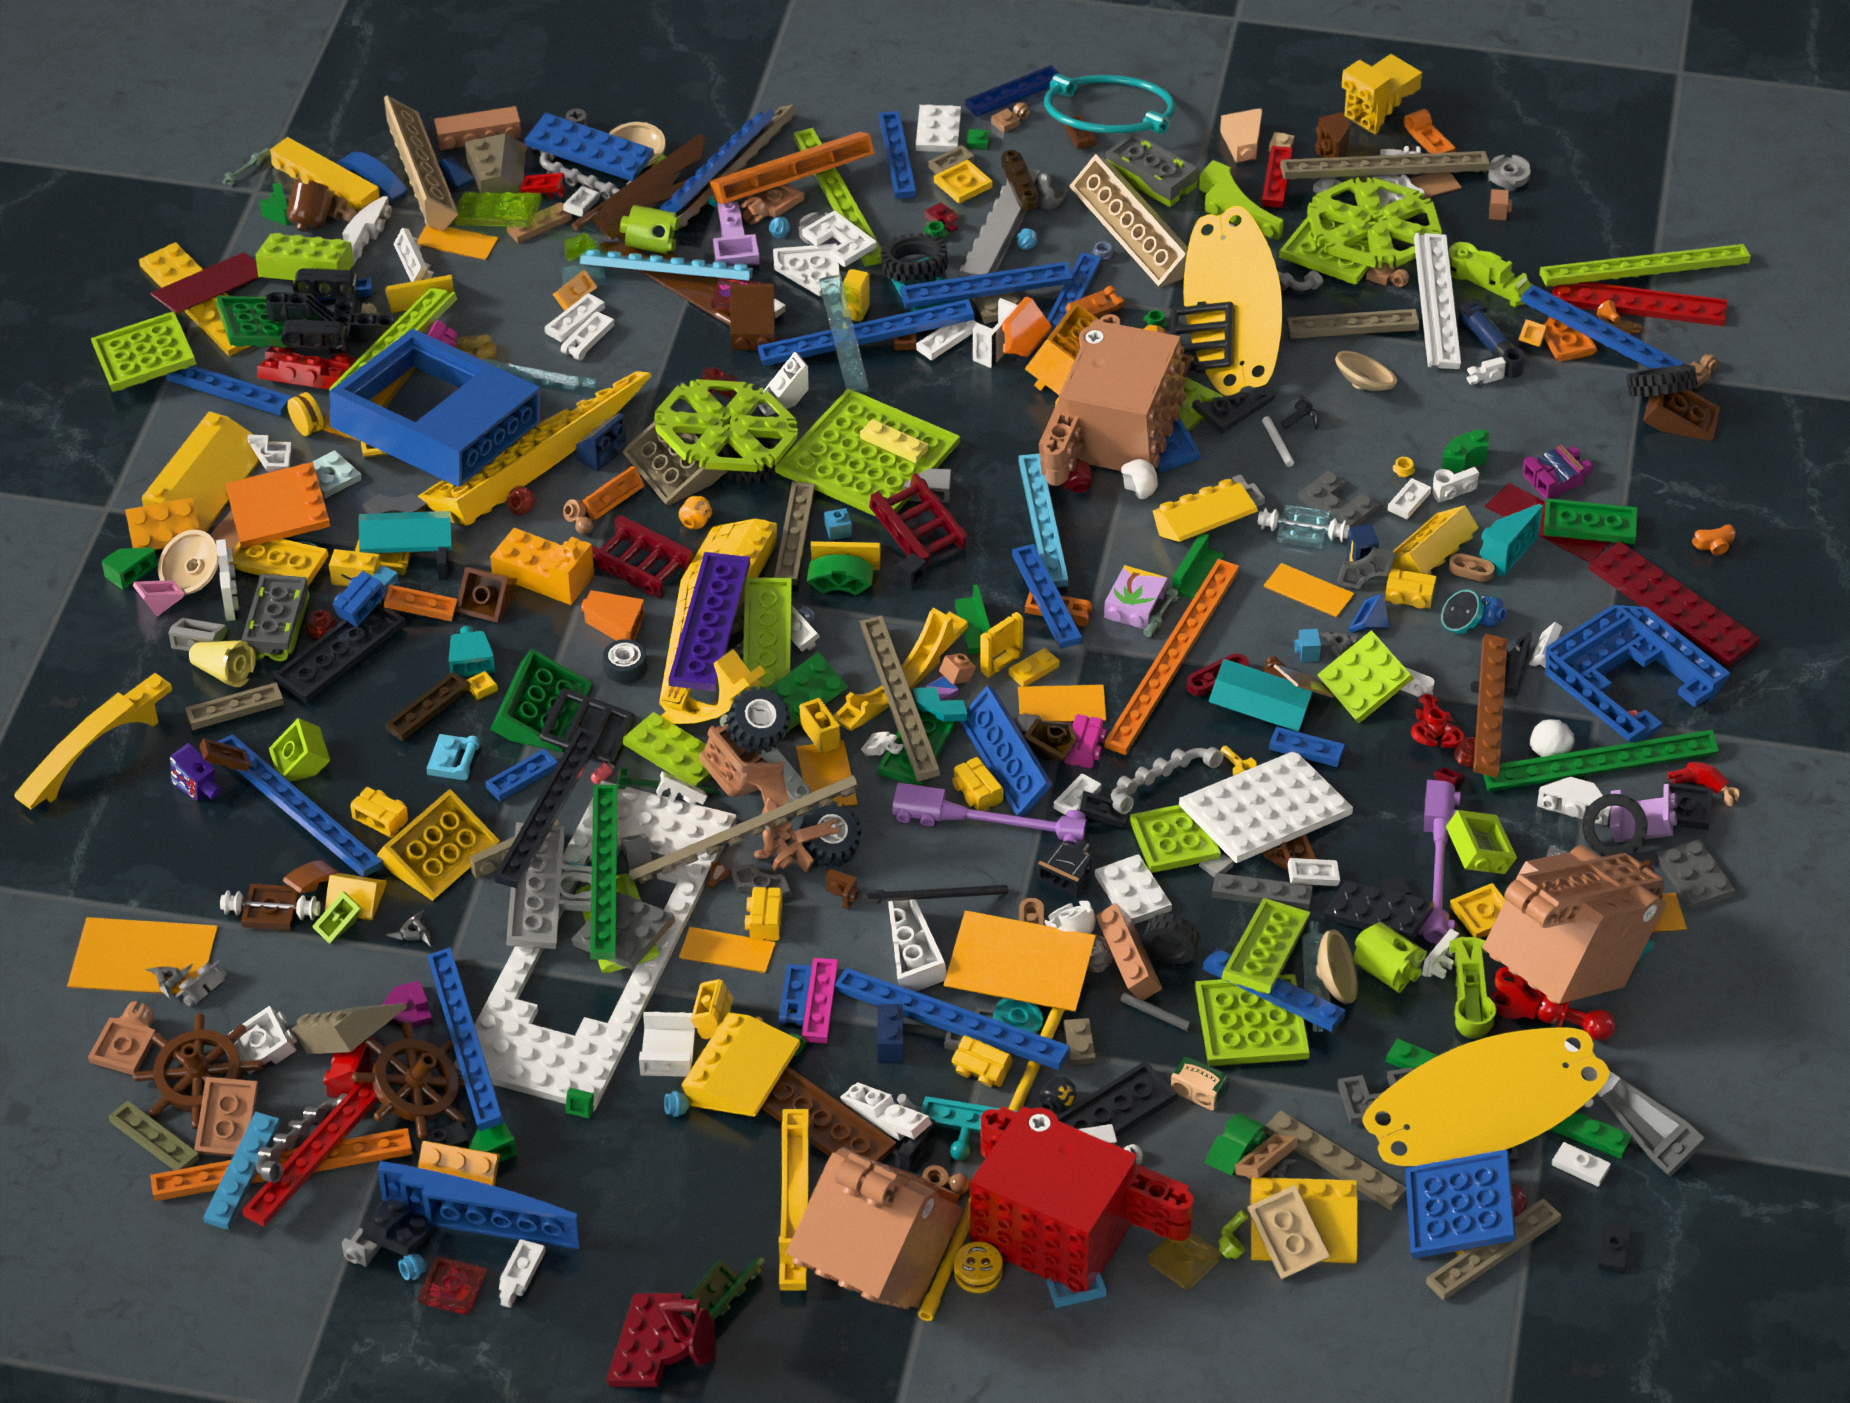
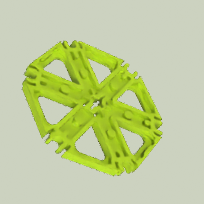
M1367 177L1366 183L1361 182L1359 178H1356L1354 183L1352 178L1313 197L1312 203H1309L1307 214L1317 246L1325 245L1324 251L1329 252V255L1373 268L1376 267V263L1378 268H1382V263H1388L1389 267L1393 268L1394 262L1396 267L1416 258L1415 246L1404 251H1397L1393 248L1391 238L1414 244L1415 233H1419V235H1425V233L1442 234L1433 202L1430 203L1431 199L1423 200V193L1405 186L1373 178V183H1371L1370 177ZM1386 189L1388 192L1404 195L1405 197L1382 207L1377 190ZM1345 190H1350L1355 194L1358 206L1342 203L1338 200H1333L1331 197ZM1420 213H1427L1430 225L1421 226L1404 220ZM1319 217L1343 223V225L1332 230H1325L1321 226ZM1367 237L1371 252H1362L1346 246Z
M696 379V382L690 381V387L681 383V387L678 385L658 407L654 417L656 432L684 461L689 457L688 463L691 464L693 461L698 460L700 461V468L705 466V469L757 472V470H763L764 464L772 468V465H776L797 440L798 428H796V418L767 390L762 394L763 388L754 391L752 390L753 384L747 385V382ZM708 389L721 391L735 390L737 394L724 407L708 392ZM680 398L685 400L697 413L675 412L670 408ZM767 403L779 417L751 416V414L758 405ZM676 433L703 435L695 444H686ZM755 437L778 438L781 441L775 448L768 449ZM728 443L742 458L719 457L717 454Z

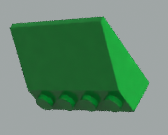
M531 648L520 663L490 730L513 742L562 752L563 748L541 741L539 738V734L547 720L546 713L549 707H553L561 689L566 688L587 696L592 682ZM569 699L566 700L551 734L564 739L580 703Z

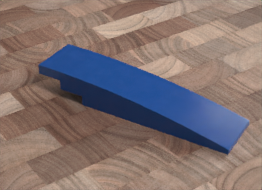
M380 1161L378 1175L382 1200L389 1201L393 1199L402 1201L404 1204L413 1207V1214L426 1216L427 1223L435 1227L517 1240L522 1239L529 1242L573 1249L580 1248L578 1217L576 1213L513 1191L474 1180Z

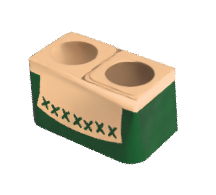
M1184 1057L1171 1076V1086L1178 1092L1179 1096L1214 1111L1229 1090V1077L1210 1066L1192 1058Z

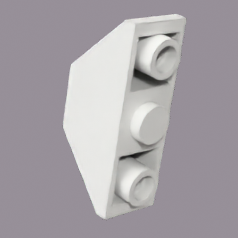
M794 352L762 393L764 394L767 390L785 409L795 406L809 389L808 366L798 353ZM767 403L758 405L766 416L776 413Z
M1568 777L1540 787L1537 806L1583 819L1589 805L1603 795L1594 783ZM1611 806L1599 812L1595 823L1607 826Z

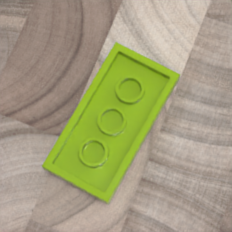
M655 712L650 714L623 737V744L684 782L694 786H702L712 777L698 760L700 753L705 750L706 744Z

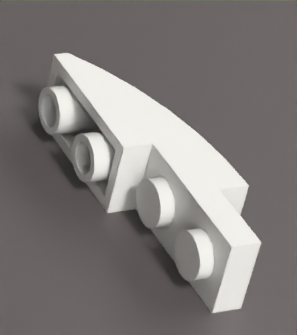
M386 196L375 200L361 210L350 221L343 232V241H351L354 264L357 258L361 257L364 245L368 243L369 239L376 240L379 233L384 229L386 219L390 218L391 206H389L388 197Z
M861 1083L851 1086L840 1097L841 1101L858 1116L881 1132L898 1140L905 1136L914 1139L931 1125L928 1115L894 1103L890 1094Z

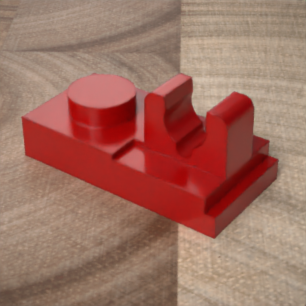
M564 173L525 176L519 190L522 196L546 193L549 198H552L554 193L557 192L559 197H562L565 192L562 184Z

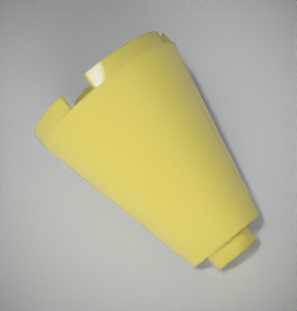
M246 641L198 642L189 651L190 662L194 666L232 687H241L249 680L246 677L249 672L253 673L255 668V651L253 647H249Z

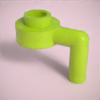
M1242 1210L1222 1228V1237L1218 1240L1220 1252L1228 1259L1231 1257L1238 1259L1245 1252L1242 1244L1233 1236V1232L1248 1218L1247 1214Z

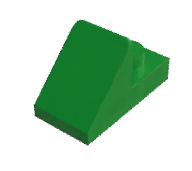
M281 182L272 184L274 192L270 193L271 198L260 200L261 215L280 224L290 225L286 215L287 203Z

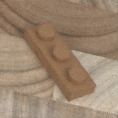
M560 202L507 225V232L517 243H520L571 221L572 213L563 211L564 205Z
M1273 1134L1235 1164L1236 1174L1247 1176L1249 1179H1252V1177L1260 1178L1298 1147L1297 1137Z

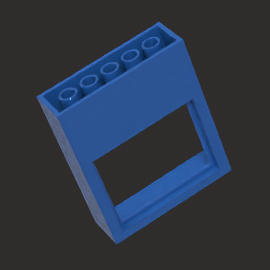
M413 328L336 387H333L329 394L330 424L332 428L457 487L462 486L540 423L539 386ZM412 367L459 387L458 390L417 422H413L369 401Z

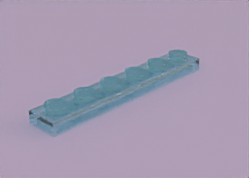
M839 274L820 278L819 285L846 390L849 388L858 393L868 392L869 386L841 276Z

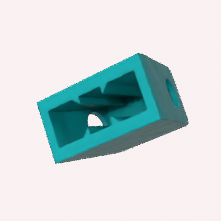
M464 626L460 629V634H453L451 636L449 651L450 674L454 672L463 677L478 675L484 671L487 673L495 672L493 653L483 631L474 632L473 627Z

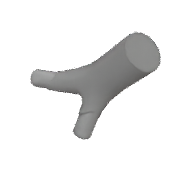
M905 1094L898 1096L897 1101L901 1106L921 1112L922 1107L913 1104Z

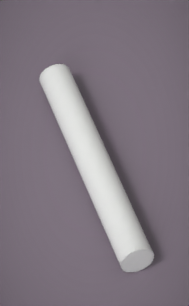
M1269 416L1264 417L1262 422L1285 465L1291 467L1294 461L1271 418Z

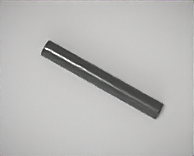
M1124 992L1121 997V1002L1178 1028L1188 1031L1191 1027L1190 1021Z

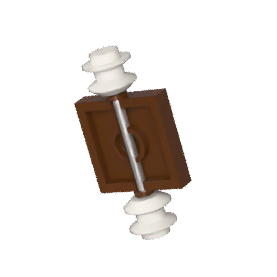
M250 884L247 899H244L240 891L235 896H231L230 891L227 890L226 894L221 896L220 908L224 910L225 915H228L230 910H234L236 916L243 911L241 924L244 928L291 931L295 913H297L300 920H303L305 915H309L312 921L315 919V916H319L320 901H316L315 896L312 897L311 901H307L304 895L299 899L300 893L291 886Z

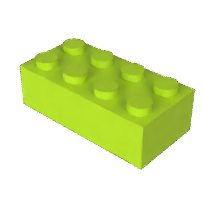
M273 233L268 236L256 253L258 277L294 280L297 270L302 268L350 270L354 264L351 241H343L342 239L330 240L321 237L310 238L301 235L289 236Z

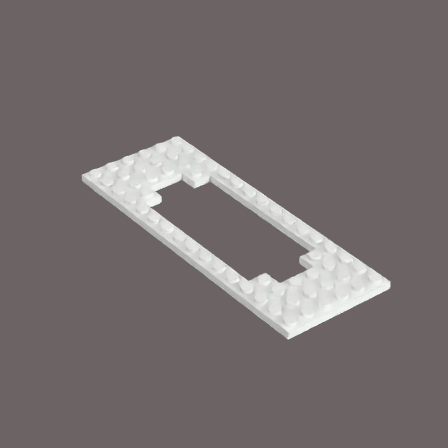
M605 781L600 783V785H617ZM626 787L625 790L618 789L617 856L620 850H622L620 838L642 833L646 834L649 838L652 858L659 859L735 826L737 816L736 814L696 804L693 805L677 799L671 802L668 800V797L658 796L657 794ZM593 798L563 854L562 865H570V862L574 861V863L587 866L589 861L592 862ZM725 845L721 846V851L715 854L707 855V853L698 856L699 860L694 863L685 865L683 862L676 865V870L664 875L662 872L657 873V879L676 884L664 909L673 913L676 921L656 943L659 956L653 960L636 965L608 1023L584 1017L575 1036L532 1025L538 1013V1005L518 1000L544 948L515 946L475 1023L493 1085L566 1104L567 1091L570 1087L594 1093L593 1112H595L710 877L711 862H717ZM568 881L561 888L564 892L573 894L579 881ZM559 910L558 921L564 910ZM456 1059L454 1067L457 1075L462 1076L458 1059Z

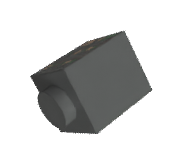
M642 833L620 838L625 866L629 870L653 861L649 838L646 834Z

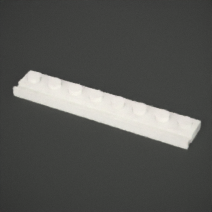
M1415 233L1414 244L1428 367L1437 365L1438 368L1459 369L1461 359L1447 238L1443 234L1425 233V235H1419V233Z

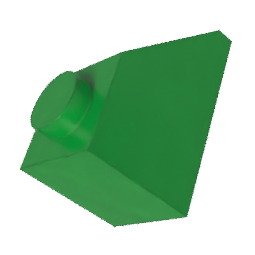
M152 547L118 549L102 560L105 578L122 590L158 566L155 550Z
M505 1122L481 1132L477 1129L469 1149L500 1154L499 1162L517 1155L515 1139Z

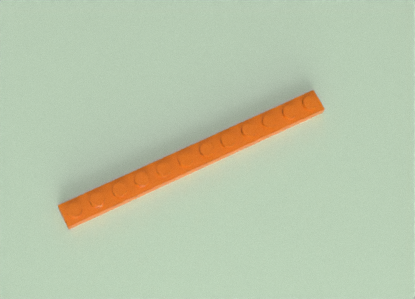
M1220 559L1216 561L1104 741V748L1124 755L1128 753L1239 573L1238 565Z

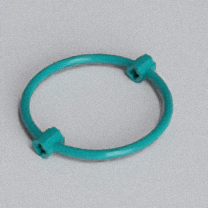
M1056 74L1050 82L1051 89L1044 98L1045 109L1056 120L1077 129L1098 133L1120 134L1151 130L1163 135L1170 127V118L1176 109L1173 97L1163 88L1141 79L1117 75H1090L1071 79L1064 75ZM1114 83L1139 87L1159 95L1167 103V110L1164 114L1152 110L1148 111L1142 123L1102 125L1076 120L1062 114L1053 106L1052 99L1056 94H1061L1068 98L1072 97L1079 85Z

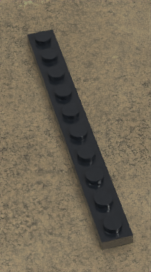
M578 727L495 873V883L518 889L601 741V733Z

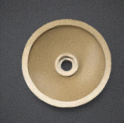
M626 123L616 127L609 133L653 148L654 156L645 167L655 163L661 154L663 155L666 142L660 129L648 123Z
M1340 351L1335 358L1336 364L1344 377L1352 383L1353 387L1359 390L1385 391L1394 388L1397 383L1396 376L1387 367L1365 355L1351 351Z
M188 530L174 537L166 545L159 559L158 575L160 581L174 580L184 592V595L192 594L202 589L209 583L218 568L219 561L216 541L212 536L201 530Z
M1337 930L1327 931L1320 942L1317 957L1318 965L1316 966L1317 974L1328 991L1337 1000L1344 1004H1349L1355 1001L1358 992V979L1353 956L1340 932Z

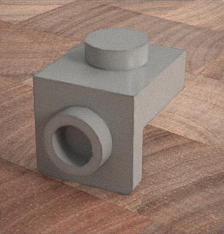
M359 1228L351 1240L345 1238L342 1241L344 1257L350 1262L359 1263L367 1267L381 1246L363 1239V1229Z

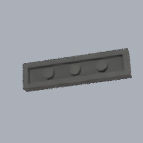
M1215 873L1212 888L1213 898L1258 904L1261 903L1263 898L1302 910H1309L1312 895L1311 885L1290 884L1289 882Z

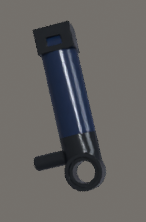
M1479 298L1461 304L1458 321L1466 330L1471 329L1493 355L1483 359L1481 364L1484 361L1502 357L1506 362L1504 375L1510 378L1521 376L1525 359L1524 351L1511 344L1486 314L1487 307Z

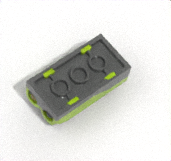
M1135 132L1128 135L1106 152V160L1110 161L1133 187L1168 207L1177 203L1180 195L1188 194L1197 187L1198 167Z
M261 574L241 640L248 642L249 647H253L256 659L269 656L273 660L284 661L288 658L289 654L293 653L309 600L306 577Z

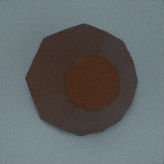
M712 861L710 877L706 885L714 889L718 882L732 875L730 870L724 864Z

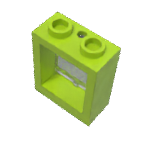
M1457 810L1446 825L1465 869L1506 874L1517 858L1497 815Z

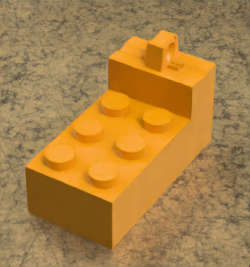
M1074 302L1025 368V370L1038 379L1034 386L1039 390H1042L1046 385L1058 395L1060 394L1080 350V332L1089 327L1094 319H1098L1077 302Z
M513 528L490 556L492 572L517 578L516 585L569 605L573 604L594 577L592 544L571 537L568 542L565 541L563 545H559Z

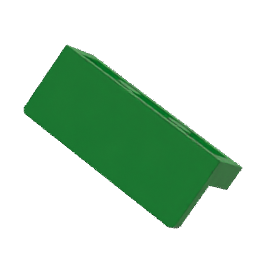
M1199 534L1173 575L1172 588H1178V595L1193 599L1216 561L1224 559V553L1208 548L1209 535Z
M977 584L973 585V597L955 600L957 616L968 621V628L962 633L968 655L980 654L981 635L985 632L988 633L990 629Z

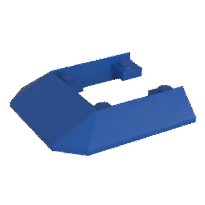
M1612 605L1546 647L1545 674L1631 743L1644 741L1661 730L1662 722L1646 709L1634 717L1604 694L1611 689L1612 682L1603 675L1631 657L1643 667L1656 660L1685 683L1679 687L1678 695L1693 707L1698 706L1705 700L1711 703L1730 676V672L1647 607Z

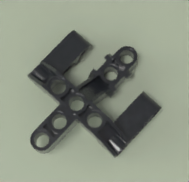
M302 268L297 270L292 288L294 293L272 292L266 296L267 318L272 321H284L281 341L288 347L325 349L329 355L333 353H346L349 355L352 342L375 343L395 323V318L391 315L357 313L358 278L354 272L349 270ZM315 297L336 298L334 312L330 311Z

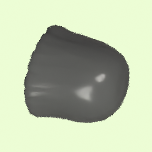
M1041 173L1038 176L1036 185L1039 194L1038 207L1051 211L1062 204L1068 190L1050 185V175Z

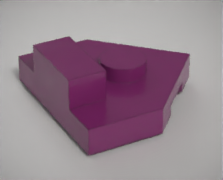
M419 980L394 987L382 1003V1005L405 1003L407 1008L391 1020L399 1023L401 1027L405 1022H410L413 1028L432 1023L428 1002Z

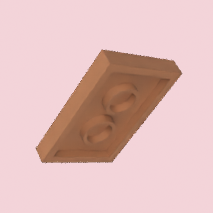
M206 1077L194 1149L198 1154L234 1156L254 1115L258 1090L257 1081Z

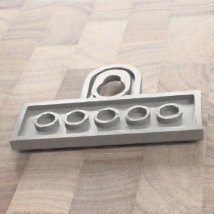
M516 822L515 838L524 823ZM552 826L518 889L511 887L506 946L556 949L559 910L591 911V890L572 895L564 892L561 888L568 881L592 883V867L562 865L565 826Z

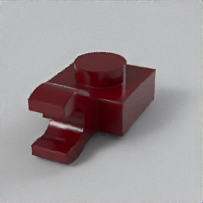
M942 202L924 210L925 218L930 222L940 221L951 232L959 228L954 223L958 220V217L954 214V211Z

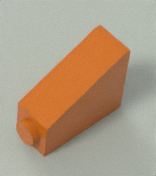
M590 590L587 599H583L581 611L585 615V622L616 641L622 639L635 641L645 617L643 599Z

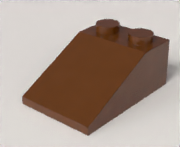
M730 284L732 350H758L759 345L775 342L774 284Z
M1691 390L1665 395H1651L1648 399L1643 421L1661 432L1711 441L1714 438L1720 407Z

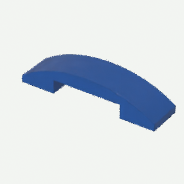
M352 152L337 161L339 166L352 173H359L378 186L379 194L388 197V200L391 202L408 193V189L388 167L370 155L362 152Z

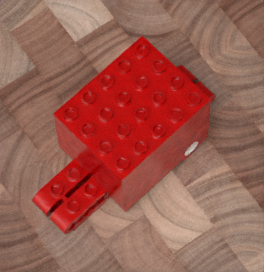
M1001 1106L999 1110L989 1109L981 1115L980 1151L985 1160L970 1181V1243H989L998 1249L1003 1261L1013 1263L1027 1272H1033L1044 1277L1046 1280L1051 1276V1281L1060 1282L1066 1285L1070 1291L1078 1293L1079 1291L1090 1290L1099 1272L1100 1274L1102 1273L1125 1237L1131 1223L1153 1231L1158 1236L1175 1241H1183L1190 1237L1193 1196L1189 1192V1186L1136 1164L1135 1153L1058 1121L1057 1116L1052 1111L1045 1108L1029 1109L1023 1106L1018 1112Z

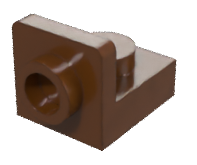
M829 869L826 874V891L836 896H842L843 908L848 910L851 903H855L859 896L857 878Z

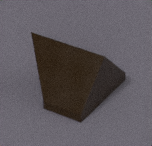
M1036 718L1024 735L1025 740L1045 760L1064 761L1077 743L1072 723L1041 721Z

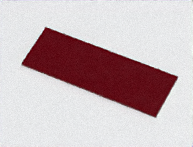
M242 252L155 290L150 295L178 314L260 278L258 277L257 262L245 252Z
M1508 483L1485 505L1487 509L1502 517H1507L1537 504L1543 505L1539 536L1589 563L1596 559L1612 543L1608 541L1543 535L1546 502L1511 483Z

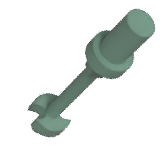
M265 148L258 154L254 153L249 163L235 173L227 172L225 174L226 177H224L225 180L222 181L223 184L228 183L232 185L235 183V177L254 165H261L263 160L271 155L270 149Z
M1169 588L1165 593L1168 594L1166 602L1157 614L1150 616L1149 624L1143 631L1146 637H1151L1154 631L1162 625L1161 618L1171 601L1176 602L1180 597L1177 596L1179 593L1178 588Z

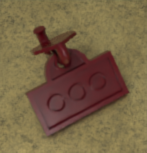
M683 1293L634 1294L606 1378L609 1387H658L666 1364L676 1363L687 1355L693 1358L696 1364H704L714 1360L716 1357L714 1321L706 1308H700L701 1299H686ZM682 1311H692L696 1314L694 1324L685 1316H681Z

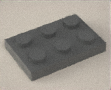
M1700 839L1656 852V861L1690 910L1734 896V887Z

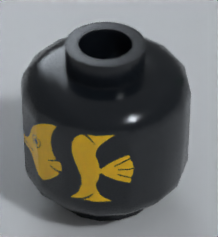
M1052 1077L1039 1092L1041 1107L1057 1115L1067 1110L1077 1098L1074 1083L1066 1077Z

